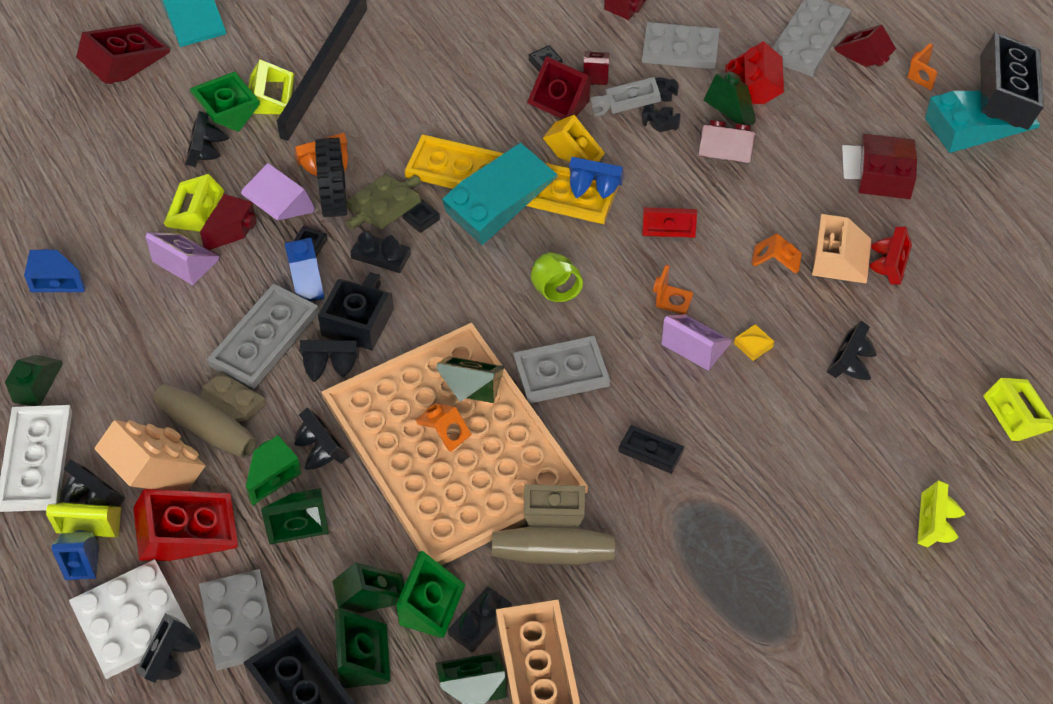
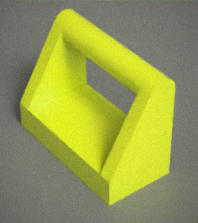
M259 59L250 74L248 88L260 101V105L253 114H281L292 97L294 73ZM266 82H284L281 102L264 95Z
M209 174L180 182L164 225L168 228L200 232L223 196L224 190ZM186 194H194L188 211L179 214Z
M1000 378L983 395L1011 441H1021L1053 430V417L1029 380ZM1019 392H1023L1040 419L1033 417L1018 394Z
M53 503L47 505L46 515L56 533H73L77 530H84L87 532L93 531L95 536L119 537L121 507L76 503Z

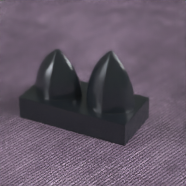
M199 111L192 128L185 165L195 167L198 159L213 160L220 157L219 152L207 142H221L229 139L218 127L207 123L209 116L207 113Z
M365 231L359 234L350 253L351 259L401 273L411 255V249L408 246L401 245L392 235L381 239Z
M860 321L846 333L827 373L834 378L844 373L859 380L871 379L868 369L856 356V354L863 357H875L877 355L873 343L866 336L870 326Z
M300 340L299 351L303 356L305 371L312 382H316L323 374L328 358H331L335 371L341 377L346 376L351 371L356 358H359V345L357 341Z
M308 407L299 414L304 422L296 433L294 445L306 446L318 440V443L308 455L305 464L306 470L325 466L334 459L342 464L350 457L317 414Z
M70 459L64 467V470L70 475L64 485L62 503L76 501L89 489L90 492L85 504L104 506L112 504L119 507L125 499L123 495L85 466Z
M487 586L448 629V635L473 653L496 627V609L512 607V603Z
M165 613L136 671L144 679L154 683L157 680H169L180 676L179 664L170 655L171 651L191 652L201 648L199 639L183 622Z

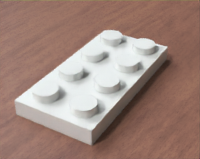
M70 405L12 407L0 476V512L46 510L48 504L60 503L72 418Z

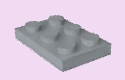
M647 22L642 63L715 69L720 28Z
M595 336L513 353L514 364L525 398L529 404L610 386V378Z
M260 569L199 584L216 670L244 664V661L276 642Z

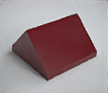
M546 56L527 103L560 119L572 115L577 116L590 101L591 76Z

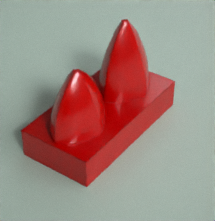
M643 207L642 236L696 238L697 209Z
M906 226L895 227L893 236L883 238L871 244V249L887 256L875 260L869 264V267L876 273L887 275L890 285H901L910 255L912 243Z

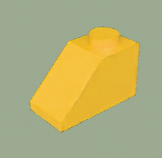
M575 115L555 122L543 137V140L557 157L570 162L571 157L599 162L605 154Z

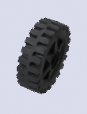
M340 138L316 139L317 179L323 217L347 215L346 184Z

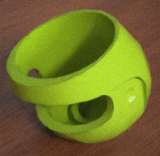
M552 252L543 254L535 260L531 267L530 278L533 286L550 301H569L576 297L583 287L580 271L572 265V262L567 257ZM571 274H574L576 277L574 286L567 292H557L556 288L563 285L570 278Z

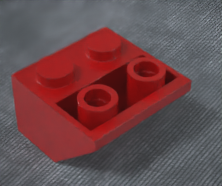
M764 41L755 47H751L747 52L736 59H732L725 65V73L730 71L741 77L740 81L748 85L752 104H766L784 93L782 56Z

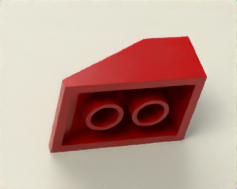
M143 489L133 507L138 556L141 561H152L154 559L156 561H173L235 549L238 546L231 493Z

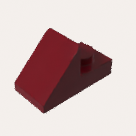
M585 51L583 73L591 76L590 85L608 84L609 52Z

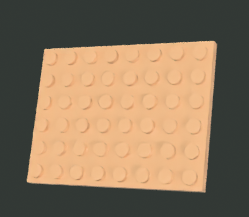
M472 323L322 391L325 403L419 552L424 551L441 566L492 541L493 532L516 529L526 524L527 521L524 517L525 484L585 486V493L588 492V486L505 369L503 370L494 403L468 398L460 402L436 369L437 363L448 356L502 366ZM436 403L455 406L472 434L452 452L447 450L435 428L418 425L415 421L427 408ZM456 423L450 424L447 429L448 438L454 440L460 434V428Z

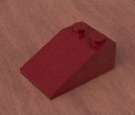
M133 24L82 32L76 58L98 76L102 82L113 84L126 81L170 53V48L142 24Z
M863 133L858 193L911 200L917 174L915 140Z

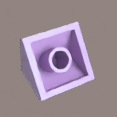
M269 163L258 172L241 192L243 196L277 221L313 213L315 209L305 189Z
M147 232L146 234L152 262L191 285H194L220 257L180 233Z
M685 314L669 315L664 319L662 345L708 371L732 341Z

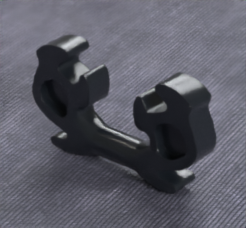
M655 78L661 101H671L672 93L675 96L678 95L679 85L675 79ZM653 104L643 106L644 110L641 118L644 126H647V122L650 121L652 127L659 132L677 130L679 128L680 114L677 113L673 116V108L663 107L660 112H656Z

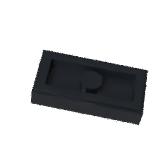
M630 425L619 445L618 452L672 474L684 452V446Z

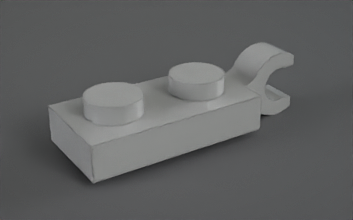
M655 77L606 89L607 95L590 98L594 117L604 115L609 109L614 114L661 101Z

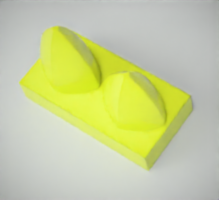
M939 480L921 493L917 544L927 548L937 541L948 543L958 539L956 531L946 521V518H959L965 515V512L958 503L948 496V484Z

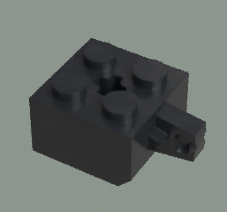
M369 272L362 284L337 279L318 314L321 336L337 341H357L359 347L373 351L394 310L392 293L379 290L381 286L379 274Z

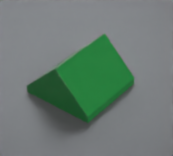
M236 72L190 88L191 94L215 123L237 132L241 130L260 105V101Z
M420 551L396 604L399 625L439 638L445 637L466 584L424 551Z

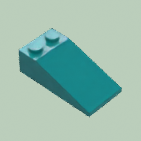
M160 0L180 47L226 35L225 27L214 0Z
M951 91L930 97L925 117L948 153L1036 129L1040 126L1036 119L1029 130L1021 127H1014L1008 122L997 118H990L986 114L981 113V91Z
M519 143L461 181L442 198L446 213L483 246L553 182L558 175L527 147Z

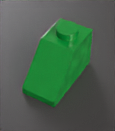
M279 435L263 442L253 451L246 482L249 502L252 505H255L302 474L298 457Z

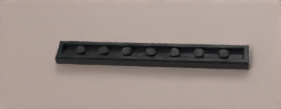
M350 0L277 119L280 139L289 141L366 13V0Z

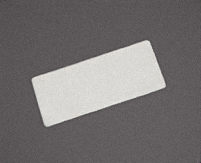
M842 145L845 179H859L861 146Z

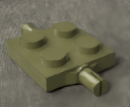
M384 174L347 199L348 208L356 213L355 216L346 221L348 228L354 230L364 222L383 229L421 202L420 196L412 190L421 184L419 177L414 174L405 182H400L388 174Z

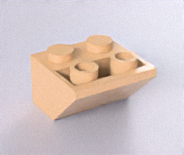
M821 214L812 276L867 283L871 238L847 217Z

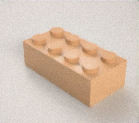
M559 600L496 609V627L510 703L580 704Z

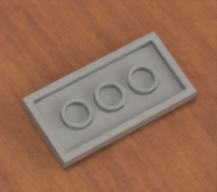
M803 0L773 46V49L782 56L783 66L813 77L850 19L852 10L824 0Z
M272 284L207 358L208 366L255 389L319 313L318 305L278 285Z

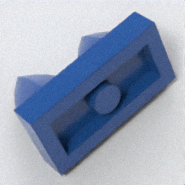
M571 157L569 164L571 173L570 185L575 198L583 195L593 180H596L597 190L603 199L610 196L617 189L618 185L622 186L624 179L623 167Z

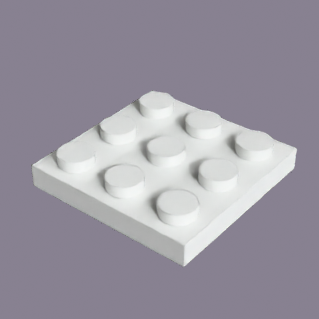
M155 559L69 600L106 679L140 663L165 613L176 617L190 628Z

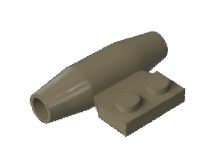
M220 372L202 387L200 397L167 383L162 384L156 390L153 397L154 403L178 425L208 444L241 458H247L254 451L257 444L256 438L238 422H247L265 406V398L223 372Z
M525 484L524 517L529 527L492 533V557L528 564L580 565L614 560L615 535L579 528L585 517V486Z

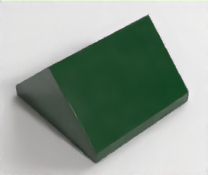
M340 608L336 609L337 668L343 688L381 685L391 682L387 624Z

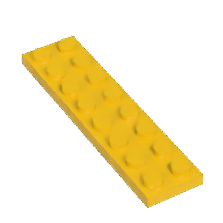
M422 134L406 166L405 178H410L415 174L422 182L453 189L461 181L504 153ZM545 163L558 177L526 206L605 224L618 187L610 196L603 199L597 190L596 180H593L588 190L580 197L575 198L570 185V169Z

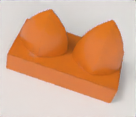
M345 133L327 137L340 138L345 172L348 164V141ZM315 141L296 146L295 159L297 165H302L307 172L317 176Z

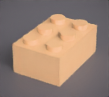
M114 420L94 448L131 487L188 491L206 466L198 458V452L192 447L185 445L180 440L181 435L170 427L165 429L157 428L152 424H147V426L140 425L131 420L128 422Z

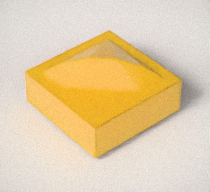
M756 324L741 333L734 340V344L752 361L772 349L775 342Z

